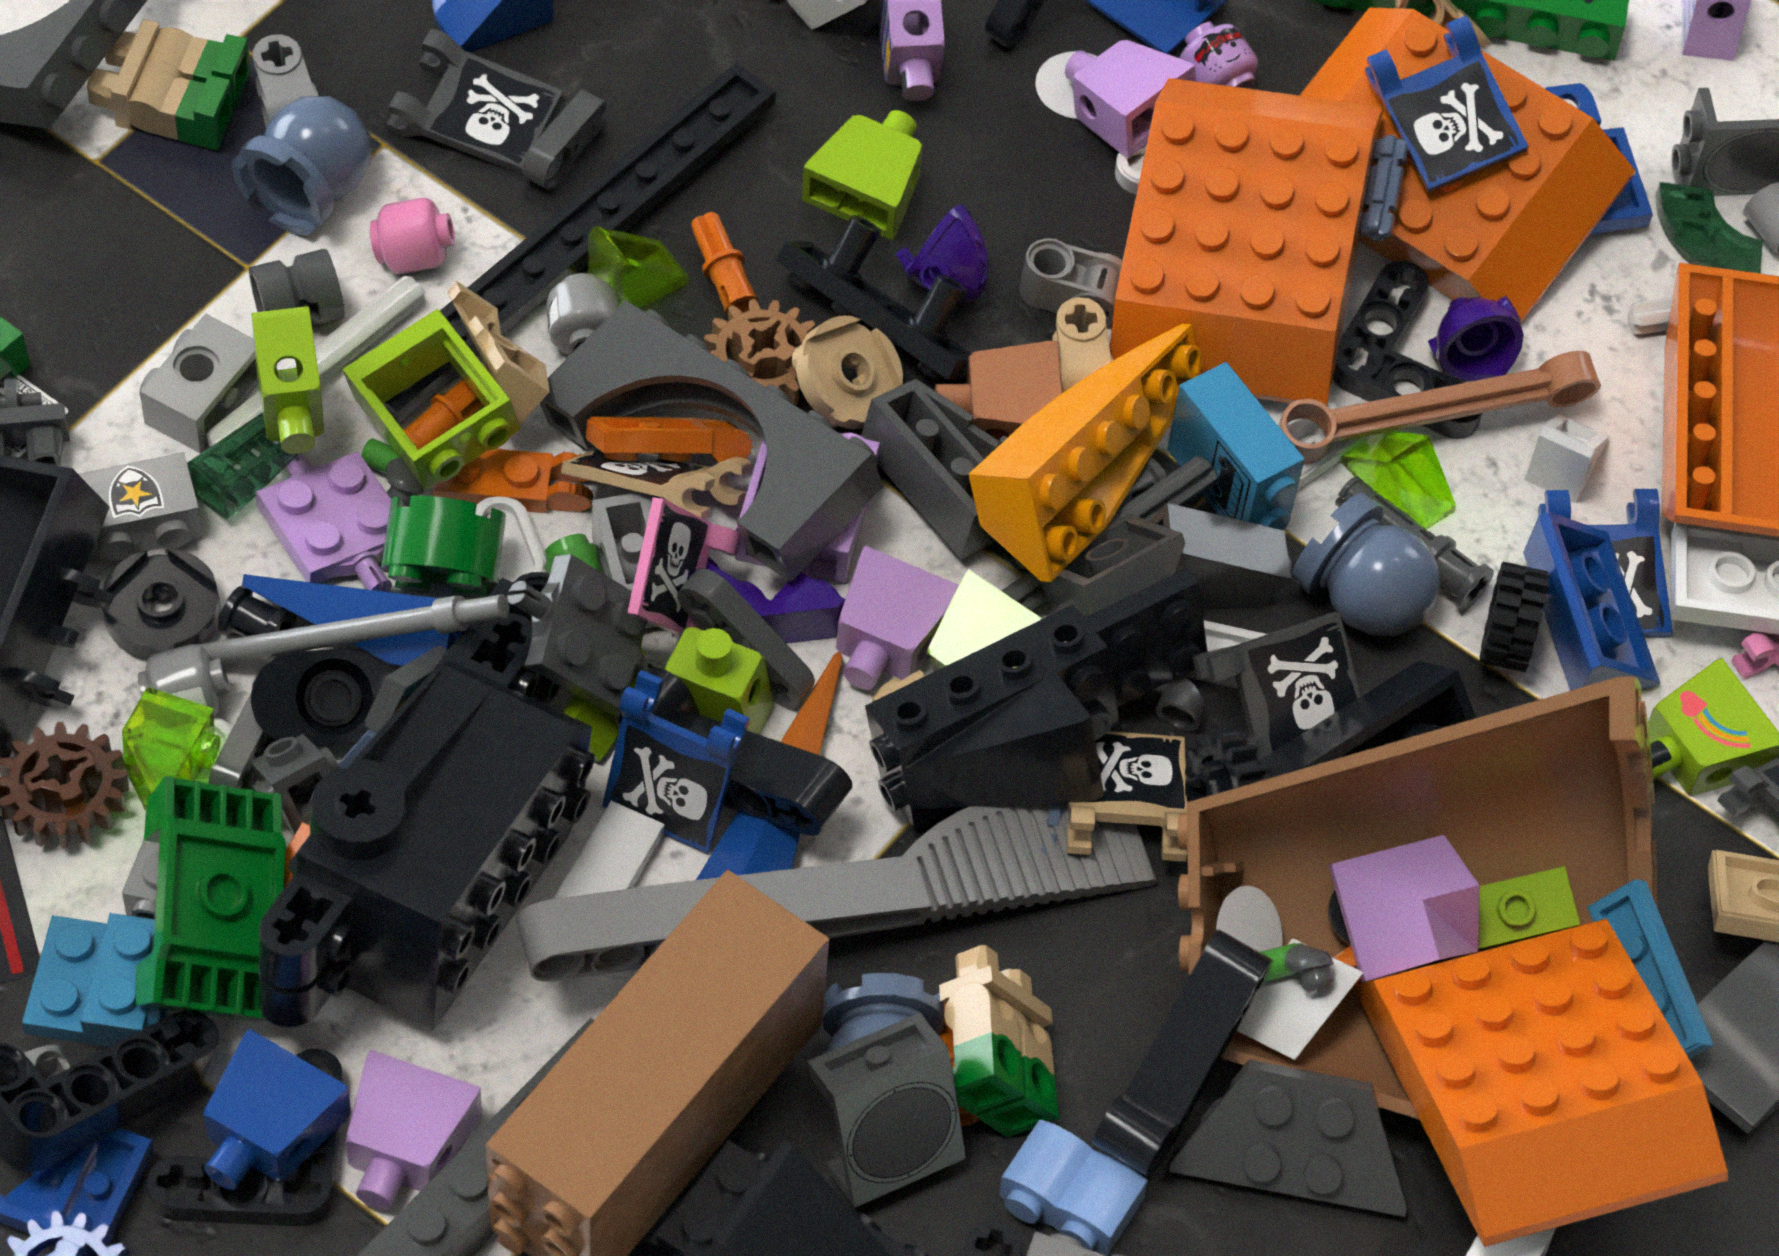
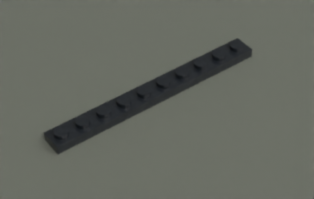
M734 63L467 287L498 309L501 335H505L545 301L550 291L559 282L568 276L578 273L775 105L776 91L738 63ZM451 301L440 312L478 358L480 354ZM447 362L384 402L383 405L396 422L400 424L459 373L450 362Z

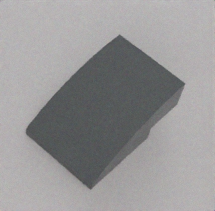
M1768 940L1744 959L1697 1005L1714 1046L1689 1059L1703 1082L1707 1100L1747 1134L1779 1108V942Z

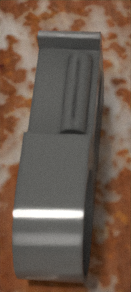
M581 89L533 143L523 163V176L547 190L553 189L574 166V160L599 132L601 134L604 132L607 124V119L603 116V113L606 111V101Z

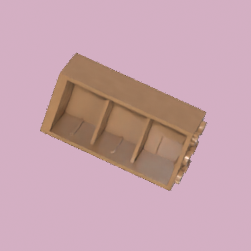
M727 869L485 1144L490 1227L499 1236L496 1240L507 1250L518 1255L524 1251L530 1256H628L821 1027L829 938Z

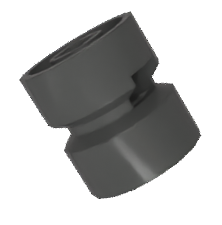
M324 248L296 255L291 266H286L280 260L249 267L250 285L257 312L309 306L311 324L314 326L344 319L345 310L342 292L334 264L327 249Z

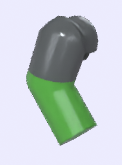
M374 438L369 439L363 448L362 458L370 468L387 475V481L391 485L387 491L390 499L399 496L405 507H409L411 495L422 494L423 487L390 445Z
M1292 943L1259 951L1273 959V964L1264 982L1301 973V984L1307 992L1328 989L1334 984L1335 978L1330 966L1334 965V962L1328 952L1302 943Z

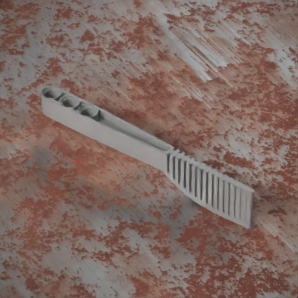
M1068 802L1063 803L1058 827L1054 826L1051 828L1047 825L1051 803L970 806L936 824L917 839L900 857L737 875L829 939L924 924L927 918H930L931 922H937L941 920L942 916H946L947 920L956 919L957 914H962V917H968L977 911L978 915L987 914L989 909L999 912L1004 907H1008L1009 910L1018 909L1019 905L1030 907L1034 903H1040V905L1049 904L1053 900L1061 902L1067 898L1073 900L1079 899L1081 896L1092 897L1095 894L1104 895L1116 891L1123 892L1130 889L1152 887L1157 883L1137 824L1095 821L1094 831H1092L1091 855L1067 853ZM1050 833L1057 835L1055 845ZM1043 844H1044L1045 849H1046V854L1042 852V845H1043ZM719 878L549 899L527 906L518 914L516 920L531 976L538 981L551 982L640 969Z

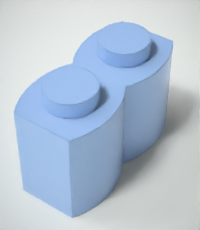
M1039 1120L1002 1175L999 1196L1005 1201L1006 1208L1018 1219L1027 1223H1036L1038 1221L1053 1226L1059 1231V1234L1078 1240L1085 1249L1108 1256L1143 1202L1148 1180L1117 1158L1093 1150L1083 1140L1053 1123Z

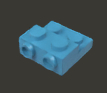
M110 913L107 923L52 915L22 1020L24 1034L110 1047L164 1019L166 1016L165 1009L136 1006L135 997L136 965L153 953L155 920Z

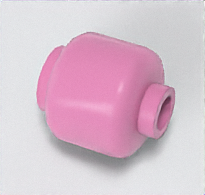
M417 198L386 204L379 211L377 220H372L370 223L371 245L377 262L379 264L386 263L390 271L396 274L438 268L445 260L447 247L455 245V231L450 214H440L436 204L428 198Z

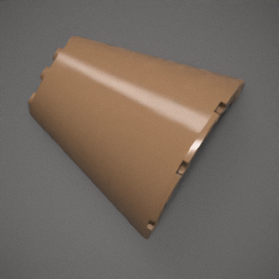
M1612 678L1187 802V813H1180L1178 819V844L1180 850H1188V874H1181L1178 899L1181 911H1191L1192 933L1191 935H1182L1180 939L1179 964L1181 972H1189L1190 976L1206 945L1216 932L1217 918L1223 901L1229 893L1241 886L1256 887L1271 899L1276 907L1282 926V946L1287 945L1294 938L1308 946L1328 952L1331 957L1336 956L1350 945L1342 941L1335 934L1329 923L1328 904L1335 888L1328 865L1445 835L1480 886L1565 866L1581 925L1593 922L1587 908L1589 905L1634 879L1647 882L1658 909L1656 839H1652V805L1655 804L1653 768L1645 701H1640L1641 685L1638 678ZM1523 939V940H1519V941H1514V942H1510V943H1506V944H1502V945H1497V946H1493V947H1489V948H1485V949H1480V950H1478V952H1482V951L1490 950V949H1493V948H1497V947L1509 945V944L1516 943V942H1520V941H1524V940H1527V939ZM1356 986L1349 990L1339 1003V1006L1335 1008L1295 1060L1236 1031L1221 1058L1241 1065H1245L1248 1060H1255L1370 1082L1373 1084L1379 1107L1419 1119L1356 994Z

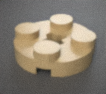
M837 316L820 324L806 335L802 344L795 348L792 354V364L796 370L799 386L805 399L813 410L821 414L833 428L841 426L847 429H862L871 399L903 384L901 361L891 341L879 329L876 328L869 331L863 325L857 324L861 319L853 316ZM842 361L846 368L854 367L857 371L858 376L852 380L853 383L844 376L841 366Z

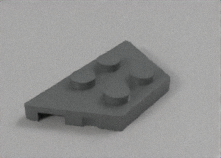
M1248 1060L1231 1081V1087L1226 1094L1214 1101L1201 1117V1124L1182 1147L1178 1145L1171 1154L1169 1172L1403 1217L1406 1215L1407 1198L1404 1188L1400 1184L1393 1159V1151L1381 1120L1380 1108L1374 1087L1370 1082Z

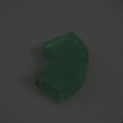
M1659 182L1656 191L1658 218L1667 239L1685 261L1694 265L1761 274L1763 241L1743 235L1725 222L1715 206L1713 190Z

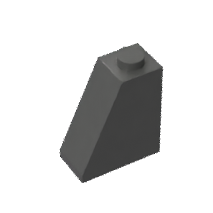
M1166 503L1150 520V522L1183 534L1186 544L1175 573L1187 568L1197 579L1202 609L1261 608L1291 580L1292 562L1288 556L1284 530L1171 503Z

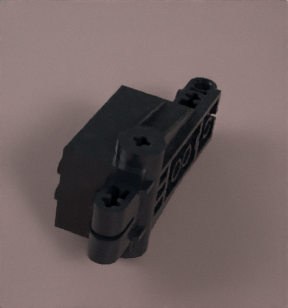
M530 572L521 575L514 582L502 578L489 596L503 594L507 598L508 595H514L509 592V589L517 581H524L527 585L541 593L548 582L550 574ZM509 603V615L507 618L469 624L468 629L461 632L429 676L363 748L350 766L329 773L316 785L310 799L309 836L289 862V871L293 874V878L266 912L259 925L258 1004L263 1017L272 1024L284 1028L304 1025L318 1014L331 995L339 997L345 988H348L434 1030L567 840L573 824L577 823L584 814L591 796V791L585 789L586 779L591 772L595 760V755L589 752L592 726L542 703L543 701L550 703L557 695L561 686L525 666L532 641V616L529 613Z

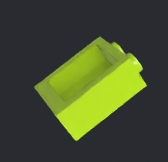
M438 308L342 369L356 402L425 491L440 481H447L461 471L463 466L486 451L501 447L509 440L511 435L521 430L509 397ZM450 362L485 407L418 450L383 403L445 363Z

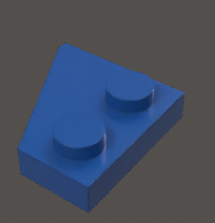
M119 1128L43 1170L32 1172L31 1177L8 1195L3 1197L0 1194V1223L29 1233L27 1221L31 1219L38 1221L47 1229L51 1227L52 1212L60 1211L66 1215L69 1226H72L74 1219L81 1212L92 1218L91 1233L103 1223L115 1231L154 1152L152 1139ZM91 1247L90 1253L93 1254V1256H98V1254Z

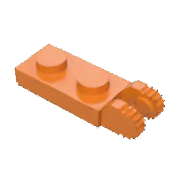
M590 417V419H587L586 439L603 452L605 458L616 461H635L638 459V453H658L657 456L659 458L676 462L690 461L692 454H708L719 463L731 457L748 459L747 456L752 454L750 451L753 448L751 446L753 441L749 439L750 435L741 429L737 430L738 427L724 419L722 421L718 419L684 417Z
M507 449L486 451L463 466L461 471L453 478L435 484L432 490L433 496L465 500L477 504L488 497H509L519 501L527 512L547 513V510L566 512L571 510L575 512L588 511V508H591L594 493H592L593 490H590L584 484H571L574 481L586 483V481L591 480L561 473L562 462L579 455L571 452H562L553 457L551 453ZM551 480H552V481H559V482H557V483L551 485Z

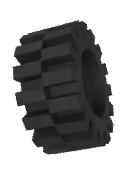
M1502 562L1485 623V632L1479 657L1480 663L1526 672L1542 618V609L1546 598L1545 593L1548 587V571Z

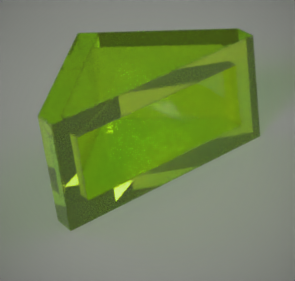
M595 226L588 234V274L608 282L615 289L619 306L626 300L634 306L641 308L684 286L690 279L660 240Z
M1399 431L1376 434L1341 457L1340 462L1354 477H1360L1374 491L1388 499L1426 530L1455 512L1456 503L1428 435Z

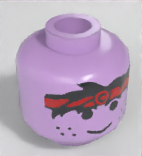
M1205 22L1193 29L1185 37L1188 45L1181 53L1180 59L1195 65L1196 82L1247 89L1253 86L1256 81L1253 74L1257 70L1258 58L1237 27L1231 24L1214 27L1211 22Z

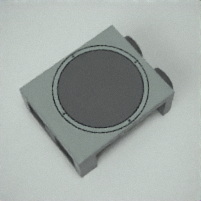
M1698 88L1692 109L1684 113L1683 135L1680 144L1673 146L1671 156L1673 173L1675 176H1681L1685 196L1756 194L1770 184L1779 183V119L1718 122L1709 88Z
M917 1013L807 1061L811 1081L832 1107L841 1156L827 1161V1169L854 1207H858L966 1159L949 1050L921 1013Z

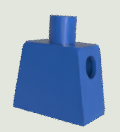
M248 1029L243 1035L205 1108L203 1117L207 1138L219 1147L204 1166L206 1174L214 1182L228 1190H235L251 1167L276 1181L286 1179L351 1115L348 1086L255 1031Z

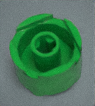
M411 495L409 507H405L399 496L393 497L390 502L381 569L388 573V578L396 580L395 587L398 589L412 592H429L430 584L434 583L453 587L452 594L456 596L460 595L470 599L487 597L488 588L496 586L498 582L506 514L498 509L491 508L490 518L475 515L477 503L424 495Z

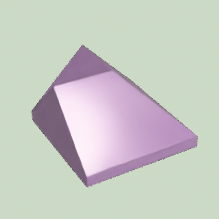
M1445 835L1328 865L1358 970L1363 972L1360 977L1362 983L1478 952L1480 885Z

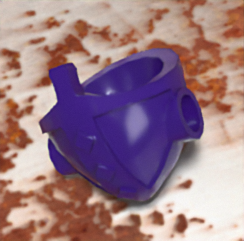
M964 204L956 205L942 218L916 258L912 256L906 247L895 254L905 268L904 273L909 280H913L920 288L927 292L930 290L938 274L947 275L960 282L968 289L961 303L979 299L988 282L989 258L985 242L978 226Z
M1507 296L1497 301L1485 298L1459 297L1450 303L1448 311L1443 316L1439 325L1437 336L1430 339L1428 343L1445 372L1466 381H1477L1507 375L1522 349L1524 333L1520 324L1521 319Z

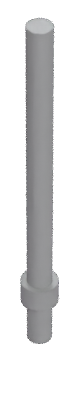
M503 594L465 600L462 596L457 595L436 599L432 606L198 645L207 651L210 660L221 658L223 664L429 630H436L440 634L461 632L467 630L469 624L507 618L509 615V603Z

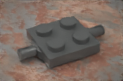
M567 554L554 557L548 582L541 593L527 585L524 581H517L509 589V592L514 595L507 596L508 602L532 616V641L525 666L604 712L612 713L618 711L623 692L627 687H630L633 675L637 677L641 670L647 672L650 668L654 667L664 669V665L644 655L641 651V643L647 622L627 613L632 591L574 555Z

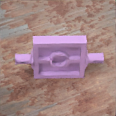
M281 449L277 456L278 460L283 464L291 477L256 491V507L306 582L321 583L336 576H350L354 574L359 577L366 589L389 592L392 583L387 579L378 563L383 558L391 499L360 453L357 451L327 464L314 467L310 465L303 453L290 454Z

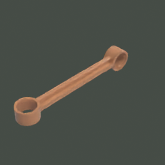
M1571 351L1547 360L1537 369L1330 409L1322 402L1314 399H1299L1285 408L1278 426L1305 458L1304 464H1311L1321 460L1327 454L1331 443L1546 400L1548 405L1552 407L1571 406L1592 397L1599 391L1601 384L1590 354L1586 351ZM1296 419L1310 420L1322 429L1325 438L1315 444L1300 442L1290 434L1287 424Z

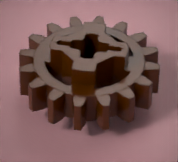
M57 722L53 735L46 736L39 727H35L32 729L34 742L27 745L25 742L17 739L12 742L16 759L0 758L2 776L0 777V809L4 820L12 819L15 833L19 837L33 829L36 845L42 847L50 836H57L61 849L68 848L71 835L79 834L84 842H92L91 828L98 825L100 828L109 831L113 827L110 811L124 812L126 805L123 792L129 790L127 771L124 770L125 766L121 751H111L109 736L105 733L92 741L88 725L82 724L75 734H67L64 722Z

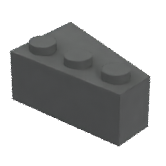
M914 379L871 399L861 436L867 440L880 442L878 465L959 558L962 559L997 542L979 524L968 474L1004 442L1007 437L1003 436L999 441L972 424L973 415L919 380Z

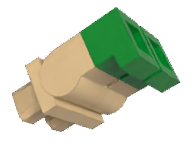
M143 19L137 33L124 31L105 56L106 64L121 67L120 72L116 73L96 68L87 82L89 103L114 110L117 127L132 130L133 126L145 132L218 151L234 115L233 108H237L251 75L248 38L226 34L224 41L218 42L193 37L177 28L165 27L160 29L159 22Z
M980 945L957 954L955 957L957 978L939 985L940 1001L946 1005L945 1021L950 1029L953 1030L955 1067H952L957 1105L972 1115L976 1113L978 1119L1007 1138L1033 1129L1039 1120L1052 1122L1059 1119L1052 1045L1049 1033L1043 1028L1052 1024L1051 1007L1032 995L1031 977L1022 970L1006 969L1000 972L998 953L987 945Z

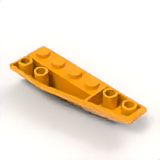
M1181 324L1096 370L1057 396L1026 420L968 474L980 526L1041 582H1052L1107 528L1171 425L1180 384L1202 374V353L1200 348L1196 346L1193 325Z

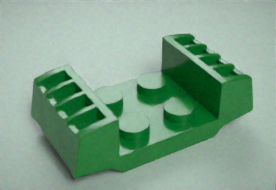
M164 776L148 798L145 817L144 841L160 844L153 953L136 965V1006L172 1011H197L209 1016L254 1022L267 1020L259 1010L258 1004L259 925L266 912L284 890L286 841L282 834V794H271L253 791L252 789L227 787V785H215L196 780L190 781Z

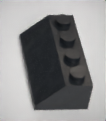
M1422 661L1413 663L1261 759V765L1265 764L1267 768L1263 780L1475 719L1476 715L1459 671Z

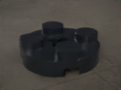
M167 549V555L157 554L149 557L148 551L135 553L116 565L104 582L103 590L115 594L111 605L102 608L108 633L122 648L141 657H150L154 653L190 644H202L214 631L221 614L220 597L213 572L198 557L182 550ZM168 595L173 597L170 609L159 612L151 610V604L148 600L152 597L158 600H163Z

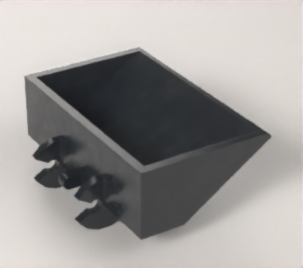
M0 455V758H10L13 750L12 742L18 738L32 702L53 708H68L72 704L75 695L58 689L61 682L43 675L54 645L75 648L79 638V632L62 626L71 603L75 602L95 608H106L111 605L115 595L99 588L101 580L84 573L110 508L109 505L72 468Z

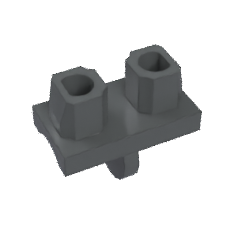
M17 378L5 379V395L0 396V455L6 456L5 446L27 444L28 460L57 466L61 465L63 442L70 441L69 424L66 420L64 403L43 405L41 392L20 394Z

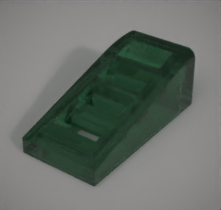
M262 412L187 462L196 498L227 520L244 508L256 496V491L265 488L299 454L287 453L282 450L280 442L275 444L265 437L266 430ZM254 448L259 453H261V455L257 457L255 454L251 452V450ZM237 464L241 468L236 470L234 466Z

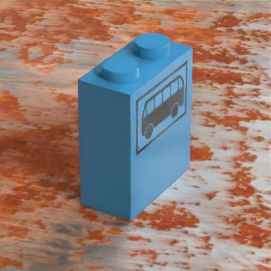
M1227 362L1180 384L1167 446L1169 453L1180 467L1196 456L1207 459L1212 464L1218 479L1215 485L1202 494L1218 515L1284 530L1291 519L1305 458Z

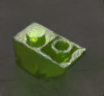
M150 687L146 688L122 729L124 768L145 812L149 796L164 776L195 781L202 768L209 770L217 758L221 743L220 736L215 734L214 708Z

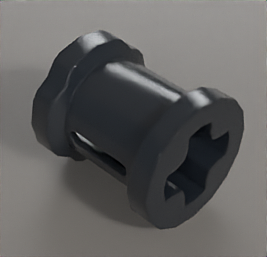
M239 586L231 593L222 608L218 622V631L228 637L235 633L246 637L293 629L296 614L283 607L279 609L253 597V591Z

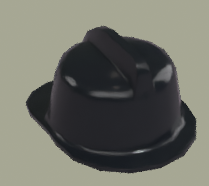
M349 649L295 651L276 656L261 668L252 684L250 704L255 721L267 736L276 741L304 734L315 746L350 744L357 742L368 730L365 727V719L385 677L389 674L378 660L362 651Z

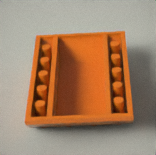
M1368 8L1299 96L1383 107L1378 139L1384 138L1385 135H1393L1401 139L1382 99L1373 90L1368 81L1365 68L1369 67L1366 59L1387 49L1396 66L1399 79L1402 80L1454 58L1444 40V34L1449 32L1446 28L1414 9ZM1481 50L1529 146L1528 150L1429 193L1407 152L1405 164L1399 165V167L1404 169L1397 210L1391 211L1395 215L1392 235L1384 238L1383 241H1374L1371 238L1362 236L1360 232L1359 242L1391 262L1407 261L1416 264L1427 275L1428 285L1452 300L1459 297L1497 301L1507 296L1521 319L1520 324H1522L1635 176L1636 170L1594 118Z
M1168 78L1155 102L1115 295L1110 342V355L1113 356V359L1119 358L1134 348L1181 324H1192L1196 346L1200 348L1202 353V373L1227 362L1256 399L1290 404L1299 399H1314L1328 407L1360 237V223L1362 213L1365 210L1364 202L1371 166L1374 162L1373 155L1379 136L1383 107Z
M1687 263L1678 264L1664 349L1662 515L1672 522L1779 537V276Z
M1607 919L1356 985V994L1484 1247L1728 1180V1170L1703 1082Z

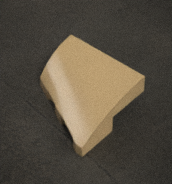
M456 281L448 290V294L487 371L511 400L517 420L522 424L550 392L546 365L502 336L498 309Z

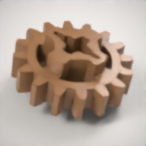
M755 299L750 300L749 311L744 313L734 305L728 307V322L715 317L712 321V334H705L704 344L711 354L724 362L728 360L727 353L731 354V360L739 363L753 380L764 387L768 385L776 386L787 395L793 405H798L799 390L801 388L796 370L792 364V354L795 348L802 344L806 335L816 327L814 321H806L800 324V309L794 307L786 314L779 312L780 306L777 300L771 302L768 310L760 309Z

